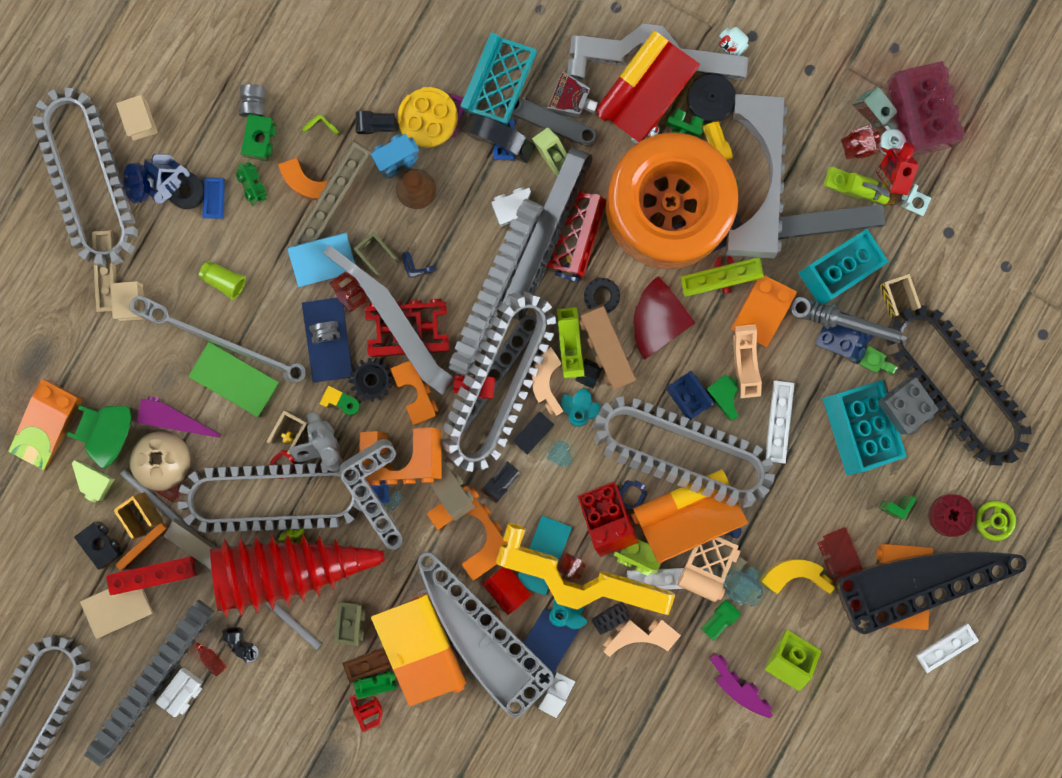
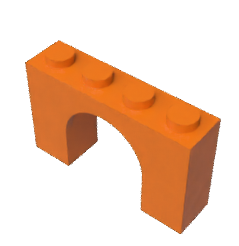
M413 429V455L409 464L397 471L389 462L365 477L370 486H380V482H385V485H398V481H403V484H416V480H421V483H434V479H442L441 429ZM379 431L360 432V452L381 439L388 440V433ZM383 448L380 453L387 454L388 448ZM365 459L362 464L369 465L372 459Z
M466 485L463 489L464 491L468 489L474 497L472 503L475 508L465 515L478 518L484 524L487 532L484 547L462 563V566L474 581L497 564L496 559L501 544H506L500 533L503 529L497 520L492 521L488 515L491 512L485 503L482 505L477 500L479 495L474 487L469 488ZM442 503L426 513L437 530L453 520Z
M880 543V548L876 550V559L879 560V563L910 556L933 553V548ZM897 606L896 611L898 614L903 613L904 606ZM929 610L886 627L928 630ZM884 611L879 612L877 615L879 622L885 619Z

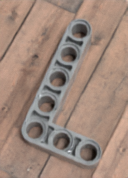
M381 439L344 461L339 471L342 481L385 546L389 549H397L402 544L400 530L365 478L391 462L395 457V450L390 440ZM383 448H390L387 454L380 453ZM365 459H372L369 465L362 464ZM349 469L355 471L354 474L350 476L344 474ZM359 486L366 487L362 492L355 491ZM370 502L376 503L373 508L366 507ZM381 518L386 519V522L383 524L377 523ZM390 535H397L393 540L387 539Z

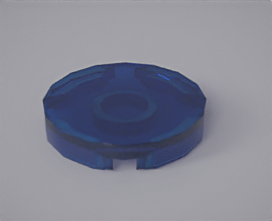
M140 163L128 164L123 175L126 195L133 203H143V201L148 199L150 193V182L146 180L145 176L148 175V172Z

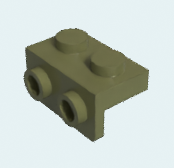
M338 602L334 643L358 646L360 642H363L364 630L361 629V622L366 619V609H363V604Z

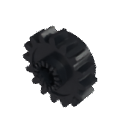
M368 358V363L360 360L361 366L354 365L353 367L356 372H350V375L354 377L349 380V383L354 384L350 390H357L356 397L362 395L364 402L367 397L370 398L371 403L374 402V397H377L379 401L382 400L381 394L383 393L387 396L386 388H392V385L388 384L389 381L393 380V377H388L391 369L385 370L386 363L380 365L379 359L375 363L372 362L371 358ZM374 375L377 379L376 384L373 386L367 385L365 382L366 376Z

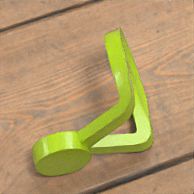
M317 115L301 129L305 132L319 119H322L336 136L340 133L322 115Z

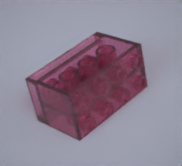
M943 61L895 72L887 81L892 104L897 110L895 116L899 124V131L904 134L906 142L916 147L912 154L913 157L952 148L961 142L964 137L963 126L959 125L958 121L959 110L953 101L954 90L952 86H949L948 82L949 71L947 66H944Z

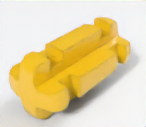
M282 433V442L291 444L295 439L296 433Z

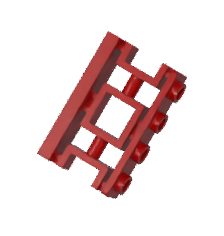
M430 299V303H422V300H411L410 304L402 305L401 301H396L406 318H416L417 335L421 341H423L422 331L433 330L434 340H442V343L424 344L429 353L450 352L449 335H438L437 316L447 315L446 302H442V299ZM370 303L369 307H365L366 321L376 320L377 339L367 340V356L406 355L401 346L374 347L375 344H382V333L392 332L387 325H381L380 315H372V313H377L378 311L373 303ZM440 308V311H432L433 322L421 323V313L412 311ZM393 335V342L398 343Z
M190 556L113 573L106 576L109 595L112 596L197 576L194 557Z

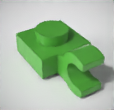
M870 346L867 347L864 357L858 364L875 374L881 369L892 375L897 369V366L884 361L887 355Z

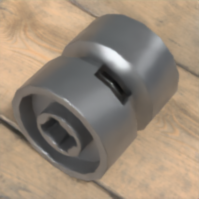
M241 85L240 99L243 101L239 103L238 115L248 117V114L265 117V105L262 102L265 101L267 89L259 85Z

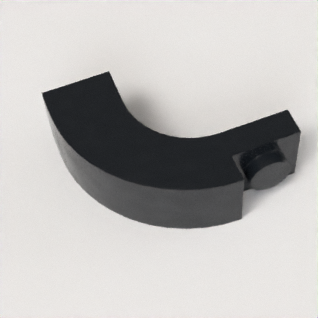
M470 113L462 132L473 139L494 145L523 163L528 162L535 148V145L525 139L524 135L512 128Z

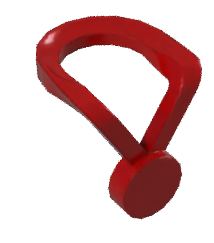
M281 450L272 458L269 465H274L275 461L284 455L293 463L292 474L297 463L291 455L287 454L286 450Z

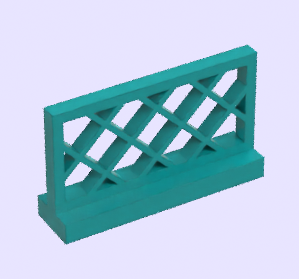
M491 32L461 103V108L466 113L481 115L507 125L537 50L501 38L498 34ZM503 44L510 46L513 52L502 57L500 51ZM524 51L529 52L528 60L520 63L517 55ZM515 56L518 64L507 69L504 61ZM502 62L505 71L494 75V66ZM520 68L522 72L521 77L512 81L509 73ZM507 75L510 83L500 87L497 79ZM494 81L497 89L487 94L485 90L486 85ZM512 87L514 90L513 96L505 100L502 91ZM499 93L502 102L492 106L489 98ZM487 99L490 108L483 111L478 110L479 102ZM505 106L507 111L504 118L496 116L494 110Z

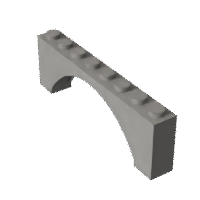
M735 95L732 120L738 121L745 126L761 145L768 161L770 183L765 202L755 215L737 229L729 230L727 233L726 255L775 259L777 252L781 251V240H778V233L782 231V220H779V213L783 211V201H780V194H783L784 181H781V174H784L785 162H781L782 155H785L786 144L782 143V137L786 135V124H783V117L787 115V105H784V97Z

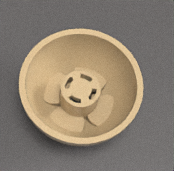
M154 431L142 436L133 446L129 458L130 469L134 478L145 488L154 491L169 490L180 484L188 474L191 463L190 452L185 442L177 435L167 431Z

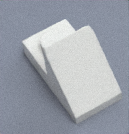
M556 672L553 683L548 688L538 709L557 718L566 704V699L575 681Z

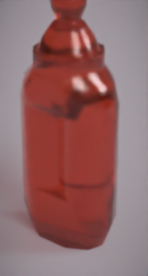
M199 643L195 644V647L198 648L201 662L213 675L218 676L226 669L224 662L213 650L200 646Z

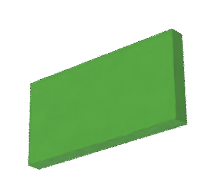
M208 342L188 376L256 417H260L279 385L278 381L211 342Z

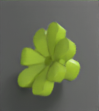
M291 527L286 529L291 541L299 543L301 535L305 532L303 527L294 530ZM287 533L280 535L279 541L281 543H284Z

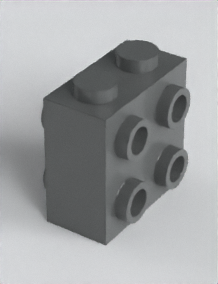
M916 377L906 378L877 401L899 434H914L919 430L918 426L923 422L927 423L932 420L934 414L939 410Z

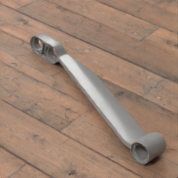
M328 245L323 254L357 279L422 380L443 395L455 378L436 364L389 290L332 246Z
M136 296L130 301L129 308L133 314L154 324L168 323L197 337L283 372L284 379L289 383L299 382L305 377V369L301 364L296 363L286 366L169 317L168 311L164 306L143 296ZM136 300L144 302L145 308L143 311L135 310L133 304ZM155 309L162 310L164 316L161 320L153 318L152 313ZM292 368H295L298 371V377L296 379L291 377L290 370Z

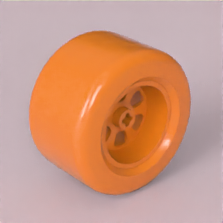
M662 133L648 137L630 148L620 159L613 171L606 195L607 222L619 246L637 261L661 269H676L692 265L708 256L731 229L738 208V187L734 173L724 156L711 144L698 137L684 133ZM666 178L668 180V189L660 192L654 186V182L658 179ZM678 180H683L690 186V189L684 194H680L675 189ZM645 194L656 197L655 206L649 208L643 206ZM695 199L697 201L696 212L690 213L684 209V201ZM673 200V206L667 207V201ZM656 213L663 215L665 218L663 226H655L650 221V217ZM680 215L686 221V225L682 228L674 229L672 227V218Z

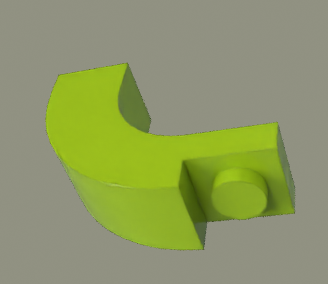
M577 307L557 309L564 378L584 376Z

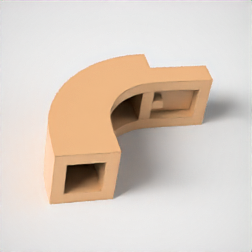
M756 324L735 326V335L733 336L734 360L741 398L761 396L762 382L757 363Z

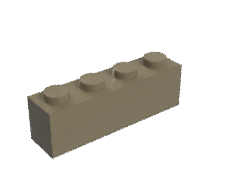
M413 449L409 451L411 457L413 455ZM441 456L442 479H434V483L429 484L449 515L456 521L475 508L472 503L474 497L468 489L464 491L461 486L464 482L458 473L455 475L452 473L451 469L453 466L447 457L443 459Z

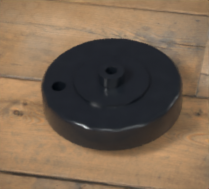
M706 74L697 78L690 86L687 94V105L692 115L702 118L703 122H720L732 112L735 106L736 93L733 85L725 77L718 74Z

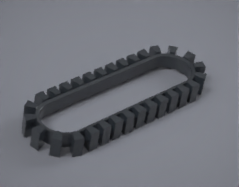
M921 306V308L915 310L916 316L914 317L910 308L900 312L899 315L904 322L901 324L896 319L892 320L888 328L903 332L906 325L913 320L929 322L1011 422L1014 428V439L1010 447L999 453L985 448L906 350L902 340L900 343L886 339L887 346L897 343L900 350L892 354V358L897 362L905 357L908 361L899 365L901 369L905 372L913 367L916 371L907 376L916 377L917 379L921 376L924 380L920 382L923 388L926 389L929 386L931 389L927 393L932 401L936 396L939 401L934 403L939 409L938 411H941L944 406L947 411L939 414L941 419L945 422L949 421L953 416L955 421L947 424L952 432L962 427L963 431L955 434L959 441H965L970 437L971 441L963 444L967 451H973L978 447L979 451L973 458L979 462H985L987 455H991L989 465L1002 466V455H1004L1007 463L1017 461L1019 458L1013 450L1016 448L1020 452H1026L1030 445L1020 441L1021 434H1032L1031 426L1020 428L1018 421L1027 417L1024 412L1017 410L1013 415L1010 411L1019 406L1014 400L1007 401L1005 405L1002 403L1003 400L1011 396L1006 390L999 391L997 395L994 393L1002 385L998 380L991 381L989 385L986 383L994 375L990 370L984 371L981 375L977 372L986 367L982 360L976 361L973 365L969 362L978 357L974 350L968 351L965 355L961 352L970 347V345L965 340L960 341L957 345L953 342L962 336L957 330L952 331L949 335L945 332L954 326L949 320L944 321L941 325L937 322L943 315L942 312L936 309L932 311L930 317L925 316L927 306Z

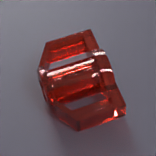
M345 271L329 282L338 300L347 307L350 313L367 301L365 291L357 279ZM346 278L352 280L342 288L339 286V283ZM361 292L362 297L352 304L350 299Z

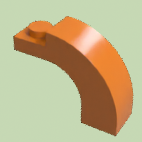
M298 158L278 164L284 180L294 192L308 200L317 201L329 180L316 182L307 178Z

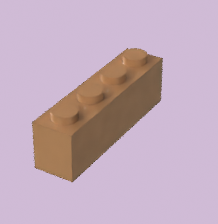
M601 304L581 313L582 319L579 320L582 330H587L590 336L587 338L591 350L595 348L598 354L595 359L599 368L603 367L606 372L603 376L607 386L612 385L613 390L636 381L634 372L604 305Z

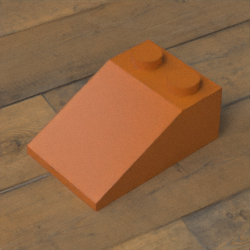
M765 275L764 278L756 279L731 330L735 332V326L756 324V343L767 348L797 291Z

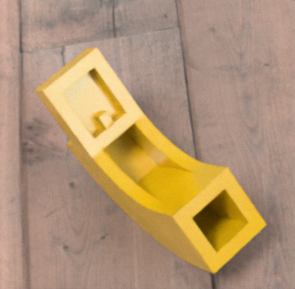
M803 559L780 561L771 566L759 579L761 583L775 594H778L787 582L797 577L808 578L828 594H831L835 589L831 585L833 581L824 574L820 576L824 569L823 567Z

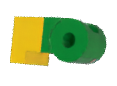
M330 386L327 387L319 403L327 408L331 403L342 408V411L347 415H355L360 410L358 400Z

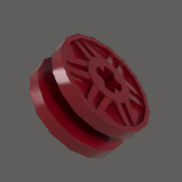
M947 494L939 496L932 502L928 518L930 525L937 533L942 536L957 537L964 535L971 529L974 524L975 512L972 504L965 497ZM950 512L955 513L953 519L948 518Z

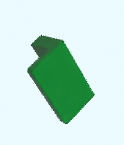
M904 496L898 506L891 501H882L878 508L896 519H905L917 498L914 496Z

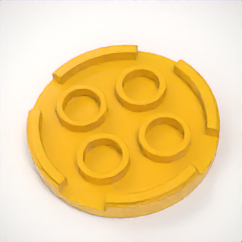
M422 87V89L412 92L403 99L398 109L397 121L402 134H406L408 138L413 137L418 147L431 148L441 145L451 137L457 125L458 113L453 100L444 91L434 87Z

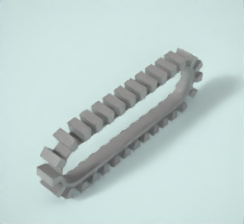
M65 87L64 98H61L60 94L54 89L48 92V95L53 100L52 103L47 106L39 100L35 106L40 112L44 113V116H33V125L38 129L45 128V130L35 132L37 139L42 142L39 145L41 151L45 153L43 155L45 163L49 165L47 166L48 173L53 177L50 178L52 185L57 189L54 190L56 198L61 201L58 202L60 210L65 213L62 214L64 222L69 225L66 226L67 232L73 237L70 238L72 247L79 249L84 246L85 249L78 255L87 262H90L93 254H95L94 264L97 266L106 267V257H110L112 263L118 265L124 261L117 253L122 249H125L129 254H132L135 247L127 243V238H138V230L134 226L126 227V224H133L135 220L130 213L132 211L130 204L126 201L128 200L126 192L122 189L124 188L122 180L118 177L120 176L118 168L114 165L116 161L111 154L112 149L107 142L109 140L106 132L103 130L105 129L103 122L99 118L101 117L99 109L95 105L86 109L93 101L83 92L77 101L78 93L73 88ZM65 104L77 105L84 112L122 229L121 239L109 251H95L87 243L50 128L52 113L58 107Z
M525 198L522 205L519 206L516 213L518 217L516 220L512 219L509 226L512 230L511 232L507 231L504 237L507 241L505 244L502 243L499 248L501 254L500 256L496 255L493 261L496 265L495 267L491 266L488 275H490V278L484 281V292L481 290L477 298L480 301L479 303H474L472 308L474 314L469 315L466 321L469 325L468 327L464 326L461 335L464 336L461 342L457 341L454 348L457 350V353H454L451 357L449 370L466 376L470 374L468 369L471 363L476 364V360L473 359L476 351L481 353L483 350L478 346L481 339L487 341L488 337L484 335L487 327L490 329L493 327L489 323L491 316L497 317L499 314L496 306L500 301L503 302V295L506 296L509 289L507 288L508 284H511L513 280V273H516L519 266L517 264L521 261L523 251L526 250L529 243L528 240L535 229L534 226L540 218L543 210L542 205Z
M524 291V295L514 292L508 295L512 305L509 306L500 301L496 306V309L503 312L501 319L492 315L489 321L490 324L497 327L496 331L487 327L484 335L492 340L488 343L481 339L478 346L485 350L486 354L483 355L476 351L473 359L480 362L481 365L478 367L471 363L468 369L476 377L473 379L466 375L463 383L471 388L467 391L461 387L458 395L466 400L462 403L455 399L452 407L459 410L460 413L457 415L450 411L447 418L454 422L455 425L452 427L445 422L442 429L451 436L450 439L441 440V448L448 452L445 456L450 462L465 471L473 472V466L480 470L488 468L489 466L484 458L489 455L497 460L501 453L494 449L496 442L505 447L508 439L500 435V433L503 431L510 435L513 428L505 422L508 419L515 424L518 417L510 410L514 408L520 412L523 404L515 399L518 396L525 400L528 394L527 391L521 389V385L523 384L530 388L533 380L526 377V374L529 373L536 376L538 368L532 366L531 362L534 361L541 365L544 357L537 354L536 351L538 349L546 353L549 345L543 343L541 339L543 337L551 341L554 333L546 330V324H556L555 315L546 312L552 308L551 305L531 292ZM530 307L535 311L537 317L536 328L486 443L476 453L463 454L459 445L460 436L510 321L519 310Z
M624 396L617 397L613 403L614 410L607 402L601 407L599 415H597L594 421L593 430H603L596 432L594 441L596 446L604 442L608 444L603 454L609 459L615 450L621 453L617 462L625 465L628 457H633L629 467L634 469L638 468L641 461L646 462L641 470L642 472L649 474L653 466H656L658 468L653 476L661 479L665 470L669 471L670 473L665 481L674 483L677 475L682 476L677 485L686 488L689 480H692L694 482L689 490L696 493L703 484L706 486L702 492L704 496L710 497L714 489H716L718 492L714 499L722 502L726 494H729L730 497L726 504L734 507L738 498H742L743 508L752 506L756 501L755 497L760 502L770 491L767 488H770L774 482L775 474H765V472H769L772 468L773 463L770 458L761 463L758 457L763 449L756 445L751 453L747 452L745 449L749 442L741 439L737 447H734L733 445L738 437L729 435L725 443L721 442L725 432L717 430L713 438H711L709 435L714 428L705 425L701 433H698L697 431L701 423L693 421L689 429L685 428L689 419L681 416L678 424H675L673 422L678 414L669 412L666 420L661 417L665 409L657 407L654 415H651L649 413L653 405L645 402L642 411L638 410L642 400L633 398L630 407L624 404ZM617 415H630L745 459L755 467L758 473V483L752 489L739 490L622 445L611 437L608 430V422Z
M318 463L308 464L309 473L304 474L305 464H295L297 474H291L293 464L282 465L283 475H278L280 465H269L271 475H266L267 466H256L258 476H253L254 466H243L245 476H240L242 467H230L232 477H228L229 467L217 468L219 477H215L216 468H204L206 478L202 479L199 471H195L188 476L195 483L192 488L187 484H181L178 492L188 494V501L177 502L179 510L189 507L192 513L183 519L188 525H193L197 519L202 521L198 529L201 532H209L210 523L214 522L213 532H224L223 522H228L226 532L238 531L236 522L241 521L239 531L251 530L249 521H253L252 531L263 530V520H266L265 530L276 529L274 520H279L278 530L289 529L287 519H292L291 529L302 528L300 519H305L304 529L314 528L312 518H318L317 528L327 527L325 518H331L329 528L340 527L338 517L344 515L347 524L356 519L349 511L353 507L362 511L353 496L349 507L339 514L208 519L201 516L194 507V493L199 485L206 481L311 476L341 477L340 471L330 473L323 463H320L322 473H317ZM359 486L355 491L362 492L366 487Z
M56 635L42 638L46 647L44 649L39 641L33 643L27 650L32 652L35 657L33 658L30 654L24 655L19 663L22 665L17 667L13 675L21 677L22 680L17 677L11 678L6 685L10 688L5 689L0 696L2 698L0 700V712H3L0 714L1 728L41 656L48 650L56 649L63 651L70 657L73 664L72 677L14 778H21V776L23 778L33 777L36 772L35 768L40 765L43 759L40 757L46 754L49 749L47 746L55 738L53 734L57 733L62 726L59 723L66 719L68 715L66 712L71 710L75 703L71 700L79 696L81 690L78 689L84 687L88 680L78 675L79 671L86 672L90 670V661L79 663L77 656L85 653L86 650L82 645L77 646L73 651L68 648L73 638L63 636L60 638L59 645H56Z

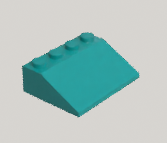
M883 380L822 398L846 476L862 473L907 457L899 432L877 402L887 394Z

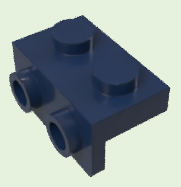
M689 371L665 388L689 421L714 404L710 394L705 391L698 377L692 371Z

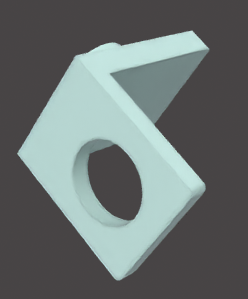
M914 184L910 188L908 195H902L901 199L904 201L901 207L924 216L931 197L917 192L918 185ZM916 197L921 198L924 202L923 207L920 209H916L912 204L913 199Z

